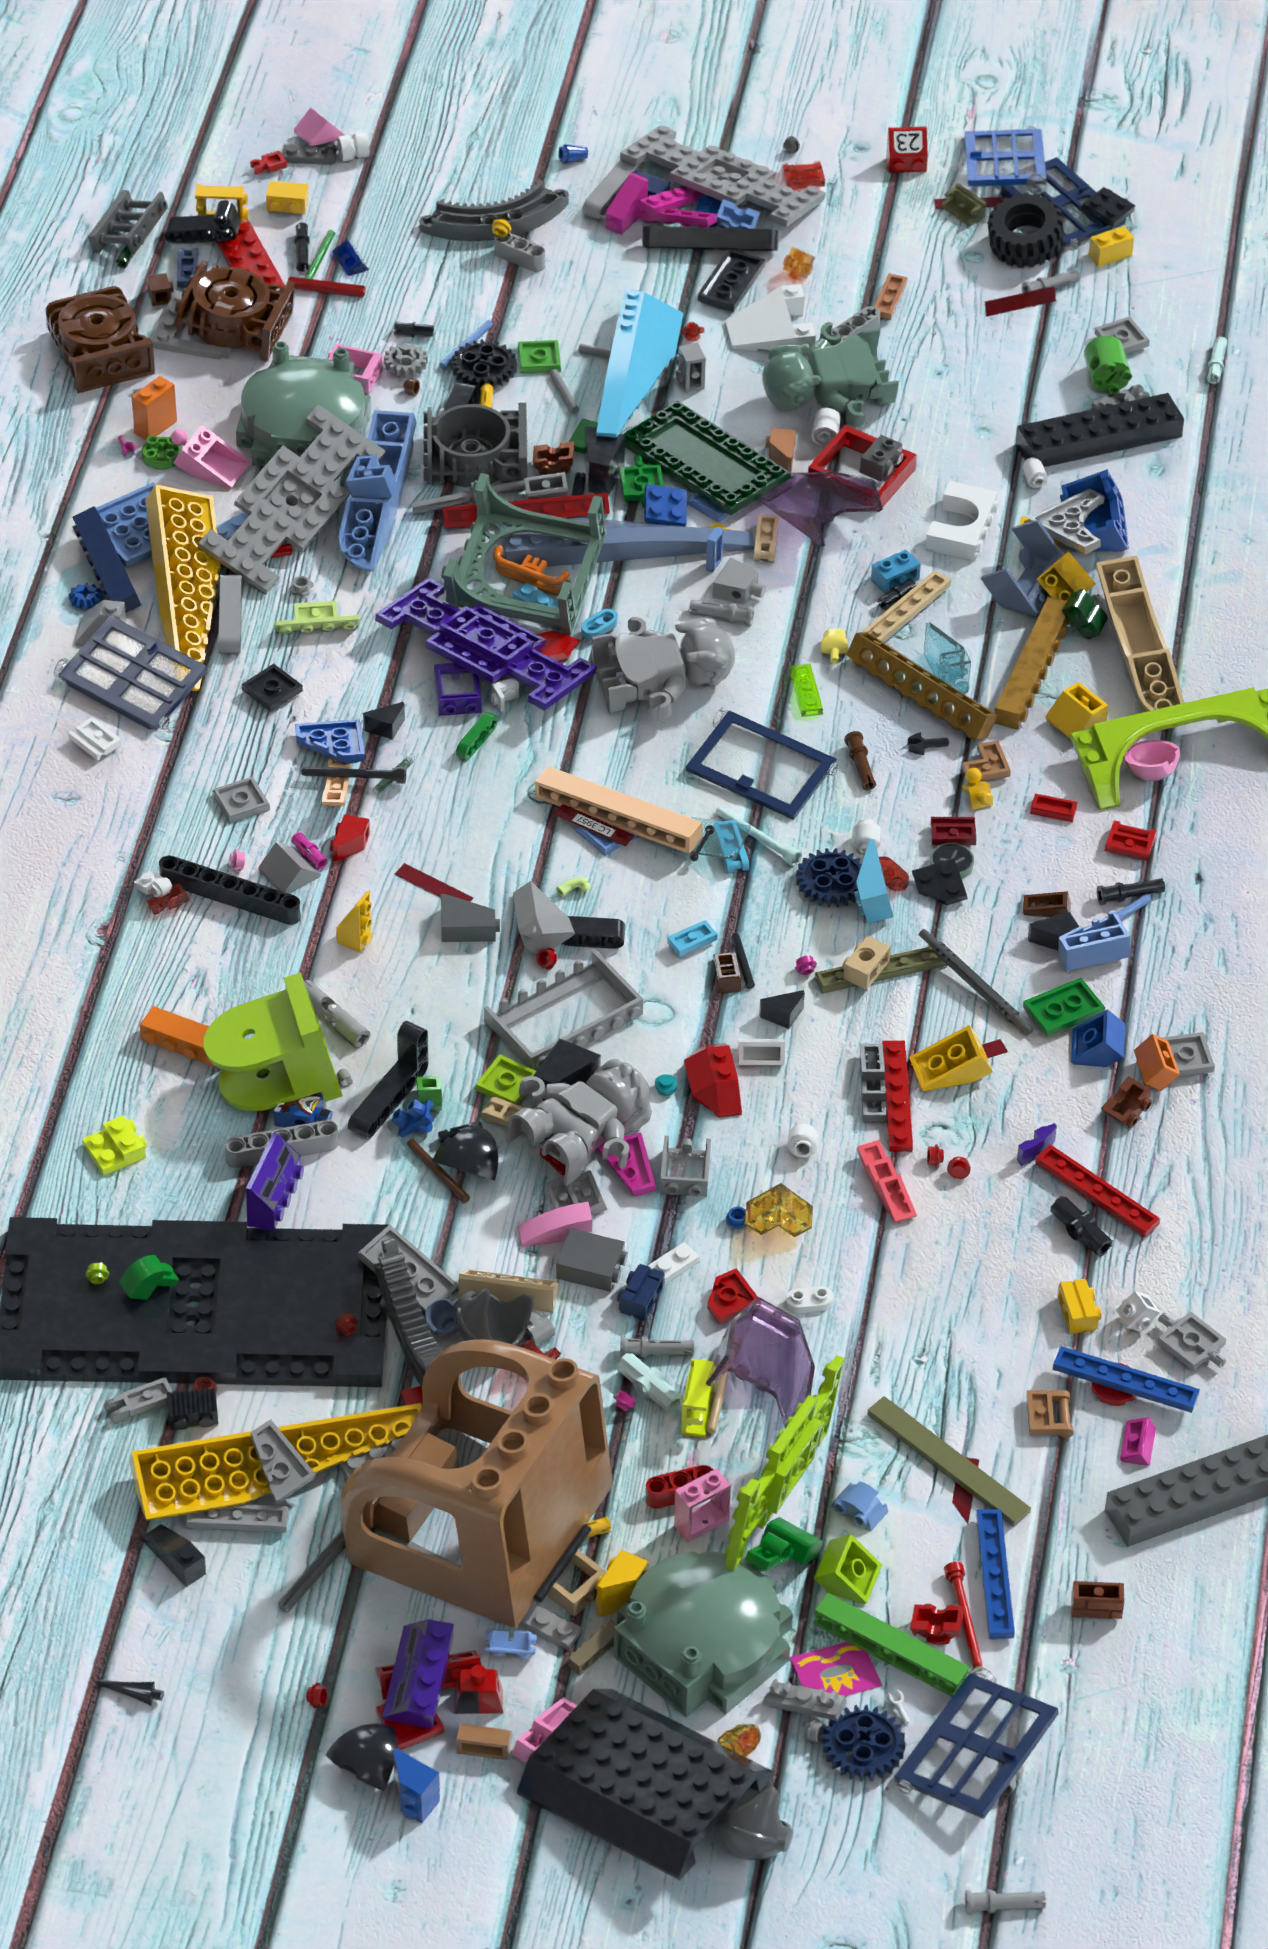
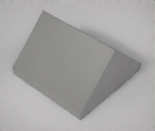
M277 842L258 867V870L277 890L291 893L321 877L320 873L296 848Z

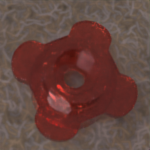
M689 322L686 327L681 328V333L689 341L698 340L700 334L705 332V329L699 327L695 322Z

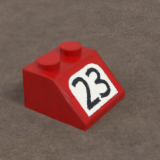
M927 126L888 128L886 149L888 173L927 172Z

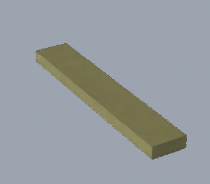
M931 946L890 955V962L874 982L947 966V964L932 951ZM842 966L815 972V980L822 994L857 986L843 979L844 969Z

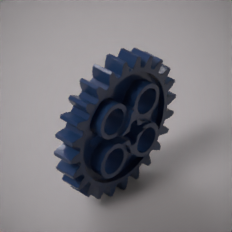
M825 848V853L817 850L816 856L809 853V858H803L802 863L798 864V870L796 871V885L799 886V892H804V898L811 896L810 902L818 900L819 906L825 902L829 908L832 903H835L837 908L841 902L848 906V900L855 903L854 891H858L856 881L862 865L860 864L861 858L854 859V853L847 856L846 850L838 853L837 848L833 852Z
M854 1705V1711L852 1712L845 1707L844 1715L840 1714L837 1721L829 1719L828 1726L824 1727L822 1744L823 1753H826V1761H832V1769L840 1767L841 1776L849 1772L851 1780L855 1775H859L861 1782L864 1776H868L873 1781L875 1774L882 1779L884 1777V1770L892 1774L893 1766L899 1767L900 1759L904 1758L906 1742L905 1733L901 1732L902 1725H895L896 1717L887 1719L888 1711L879 1714L877 1706L873 1711H869L868 1705H865L863 1710H859V1707Z

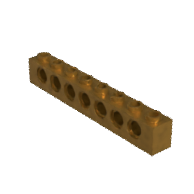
M855 633L846 653V656L851 658L855 665L868 669L869 674L884 679L886 685L901 690L900 693L902 695L915 699L917 704L923 708H929L936 717L949 721L950 726L965 731L967 737L973 740L988 738L998 716L997 714L870 633Z

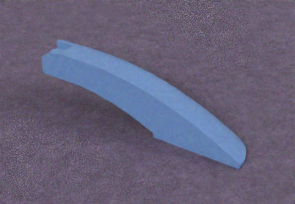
M374 410L368 439L386 451L379 464L380 466L390 465L397 482L393 496L388 499L354 498L350 493V496L347 497L339 532L340 548L345 558L351 564L366 571L373 572L376 568L396 517L414 446L413 436L416 427L414 413Z

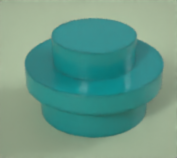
M669 1074L660 1075L655 1080V1088L663 1096L672 1095L678 1087L677 1079Z

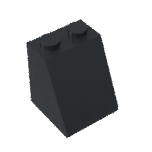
M586 425L584 459L589 493L593 494L608 493L609 497L619 477V467L625 466V435L619 434L617 438L596 436L597 428Z
M559 1039L533 1076L540 1078L544 1082L545 1087L547 1084L566 1083L572 1086L579 1081L586 1084L594 1072L601 1067V1055Z

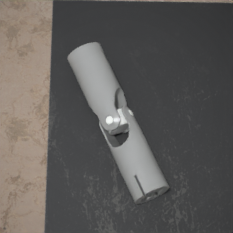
M304 981L315 1012L329 1022L353 1045L358 1048L364 1046L370 1039V1031L342 1009L312 981Z

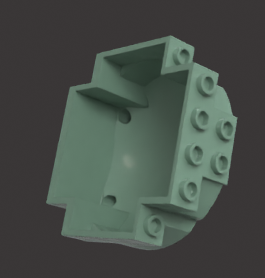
M278 341L272 348L273 359L270 366L252 375L242 390V412L236 429L237 447L252 448V465L265 467L282 446H285L300 457L320 434L319 431L305 422L306 418L318 404L365 436L371 413V396L364 395L361 383L355 380L354 362H350L349 352L345 348H337L333 353V360L289 355V346L283 341Z
M692 1551L666 1558L650 1568L640 1578L632 1591L630 1600L617 1610L618 1625L614 1628V1658L685 1717H688L706 1700H709L724 1714L729 1713L789 1662L790 1646L782 1636L792 1629L793 1613L786 1605L779 1603L775 1593V1583L772 1578L753 1568L752 1564L744 1560V1558L735 1571L725 1568L727 1558L724 1557V1553L706 1551L698 1554Z

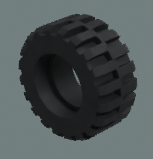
M1023 193V195L1015 194L1009 199H1003L1001 204L998 203L994 210L991 211L988 220L989 243L993 254L1002 262L1006 261V264L1010 266L1017 265L1018 268H1023L1024 266L1031 268L1036 264H1044L1047 259L1051 260L1060 251L1064 242L1063 218L1058 206L1053 201L1050 202L1049 198L1045 196L1040 197L1036 193L1033 195H1029V193ZM1023 226L1039 228L1038 231L1026 235L1012 232Z

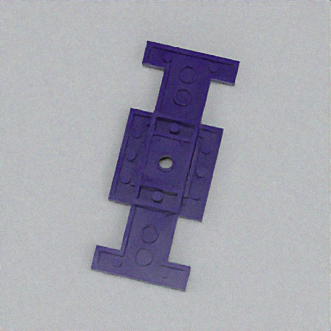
M430 578L425 579L375 614V621L390 629L395 628L403 621H407L430 633L433 636L426 640L425 648L491 683L496 682L507 674L535 690L528 694L527 702L544 711L596 674L597 671L596 665L581 657L570 665L565 666L540 653L539 650L545 647L546 639L480 604H477L472 609L465 606L459 610L438 599L439 596L444 594L445 590L442 584Z

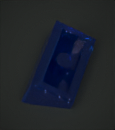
M348 239L332 251L348 276L369 270L356 248Z

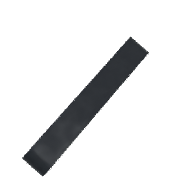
M643 226L642 247L729 250L731 248L742 251H778L779 230Z
M168 855L159 860L160 876L168 878L174 888L285 924L292 925L300 921V899L295 895L175 856Z

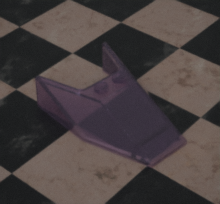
M838 472L791 473L789 480L757 499L821 547L825 546L820 526L832 522L839 514L844 512L883 510L873 479Z
M757 1297L730 1321L707 1378L706 1385L711 1386L726 1372L734 1373L737 1378L746 1380L755 1385L758 1390L768 1392L775 1397L785 1426L790 1416L794 1417L797 1405L803 1403L808 1395L811 1396L815 1365L800 1320L766 1300Z

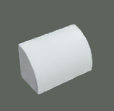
M738 1038V1064L785 1065L784 1039Z

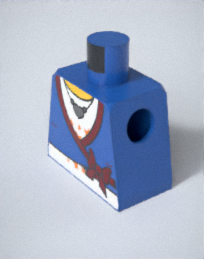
M319 1092L292 1102L277 1104L273 1111L274 1126L283 1128L331 1120L332 1111L323 1107V1095Z

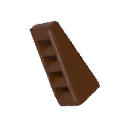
M1068 891L1024 895V915L1054 917L1058 914L1070 912L1071 901Z
M736 953L714 954L713 959L719 993L740 992L741 975Z

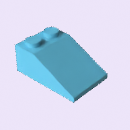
M874 839L869 840L856 881L858 891H854L860 915H865L867 924L893 917Z

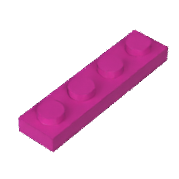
M682 186L639 199L638 207L651 215H655L697 202L704 193Z
M643 209L638 211V218L646 219V222L663 221V224L680 223L684 227L698 225V227L708 228L717 222V214L671 209L651 215Z

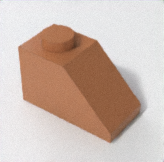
M772 428L771 435L766 437L765 448L769 449V458L789 472L792 471L796 430Z

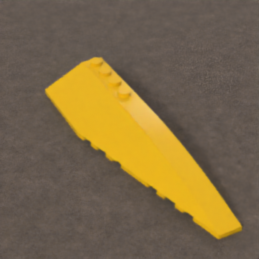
M155 484L145 501L156 591L165 641L168 646L203 664L206 655L204 654L205 647L208 643L207 635L210 631L214 608L213 600L216 596L215 589L219 579L218 571L221 567L220 562L198 548V543L210 529L218 533L213 496ZM170 659L175 679L181 682L191 670ZM201 679L193 687L192 691H199Z

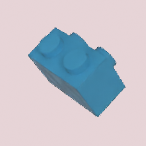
M903 550L872 564L871 581L884 594H887L893 586H899L908 578L914 581L919 580L921 564L907 550Z

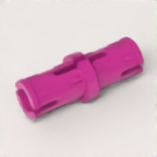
M301 832L293 835L291 842L301 851V855L308 859L316 869H323L327 865L328 860L318 851L315 843H310Z

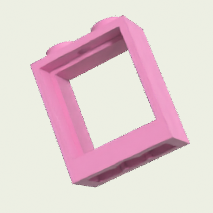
M336 344L333 351L329 352L327 359L333 360V353L337 348H345L349 352L350 362H354L355 367L365 369L362 376L355 374V380L361 383L364 394L369 395L383 370L382 354Z
M718 1469L675 1490L674 1526L687 1542L729 1521L731 1485ZM710 1499L709 1502H707V1503H705V1504H703V1505L697 1507L696 1509L692 1510L693 1507H695V1506L701 1504L702 1502H704V1501Z

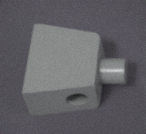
M730 558L713 581L712 597L746 604L752 595L762 598L765 594L766 586L758 584L757 570Z

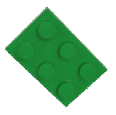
M1082 978L1023 1001V1008L1046 1037L1083 1023L1105 1011V1006Z

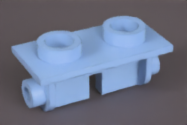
M491 1629V1631H486L485 1641H489L490 1644L485 1645L484 1651H489L492 1656H505V1653H515V1657L530 1658V1655H535L536 1647H531V1645H536L537 1635H533L532 1632L514 1631L513 1640H509V1630Z

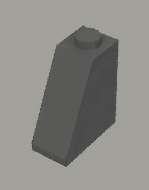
M441 894L442 942L496 941V932H500V919H495V909L447 894Z

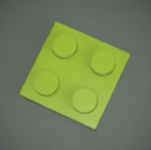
M499 1054L476 1083V1090L490 1097H497L518 1105L524 1098L523 1095L519 1094L521 1080L527 1076H533L536 1070Z

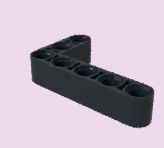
M407 1020L402 1023L397 1033L398 1061L359 1105L348 1121V1129L365 1138L370 1139L416 1086L417 1077H423L427 1071L429 1064L428 1030Z

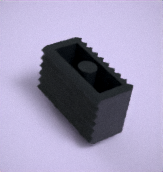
M215 1388L166 1393L169 1428L184 1430L191 1426L207 1428L213 1424H218Z

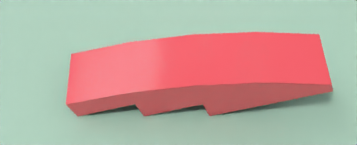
M880 1140L858 1146L856 1150L864 1169L893 1222L897 1223L916 1217V1211L901 1175L896 1173L890 1157H886Z

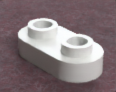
M824 1286L793 1289L786 1295V1307L793 1313L826 1311L832 1307L834 1295L829 1288Z

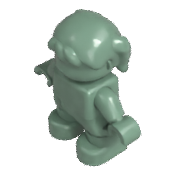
M827 322L821 327L819 340L810 349L808 344L781 345L771 349L768 362L763 369L762 383L766 396L779 409L793 411L800 405L808 404L814 393L819 405H826L827 408L836 410L841 414L846 412L845 418L847 423L853 427H861L865 420V416L861 412L865 400L875 399L880 405L894 403L896 400L899 381L888 382L889 370H884L886 361L878 360L877 357L880 328L861 331L858 335L853 334L841 341V336H831L833 324ZM807 351H808V360H807L805 357L802 356V355H803L805 352H807Z

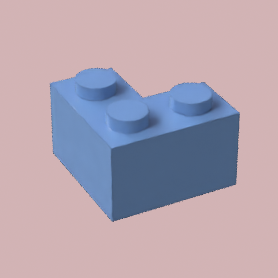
M376 455L357 457L346 480L351 496L354 498L388 499L393 496L397 487V482L390 465L380 466Z

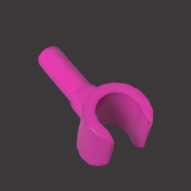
M118 436V440L122 444L123 456H127V450L135 454L134 443L126 442L122 436Z

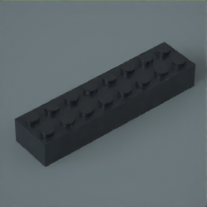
M1164 393L1018 425L1015 445L1025 461L1029 458H1037L1042 462L1043 467L1182 437L1184 417L1170 394Z

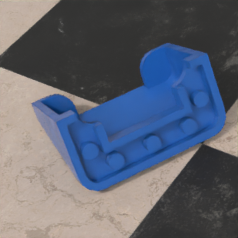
M1108 469L1062 485L1061 502L1088 489L1104 495V503L1093 509L1084 522L1085 529H1088L1091 534L1101 541V547L1092 552H1122L1129 549L1123 498ZM1067 546V548L1072 549L1073 552H1079L1071 548L1070 546Z

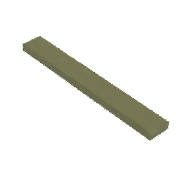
M883 1396L868 1409L867 1415L990 1509H1001L1002 1518L1012 1526L1018 1524L1030 1513V1506L887 1397Z

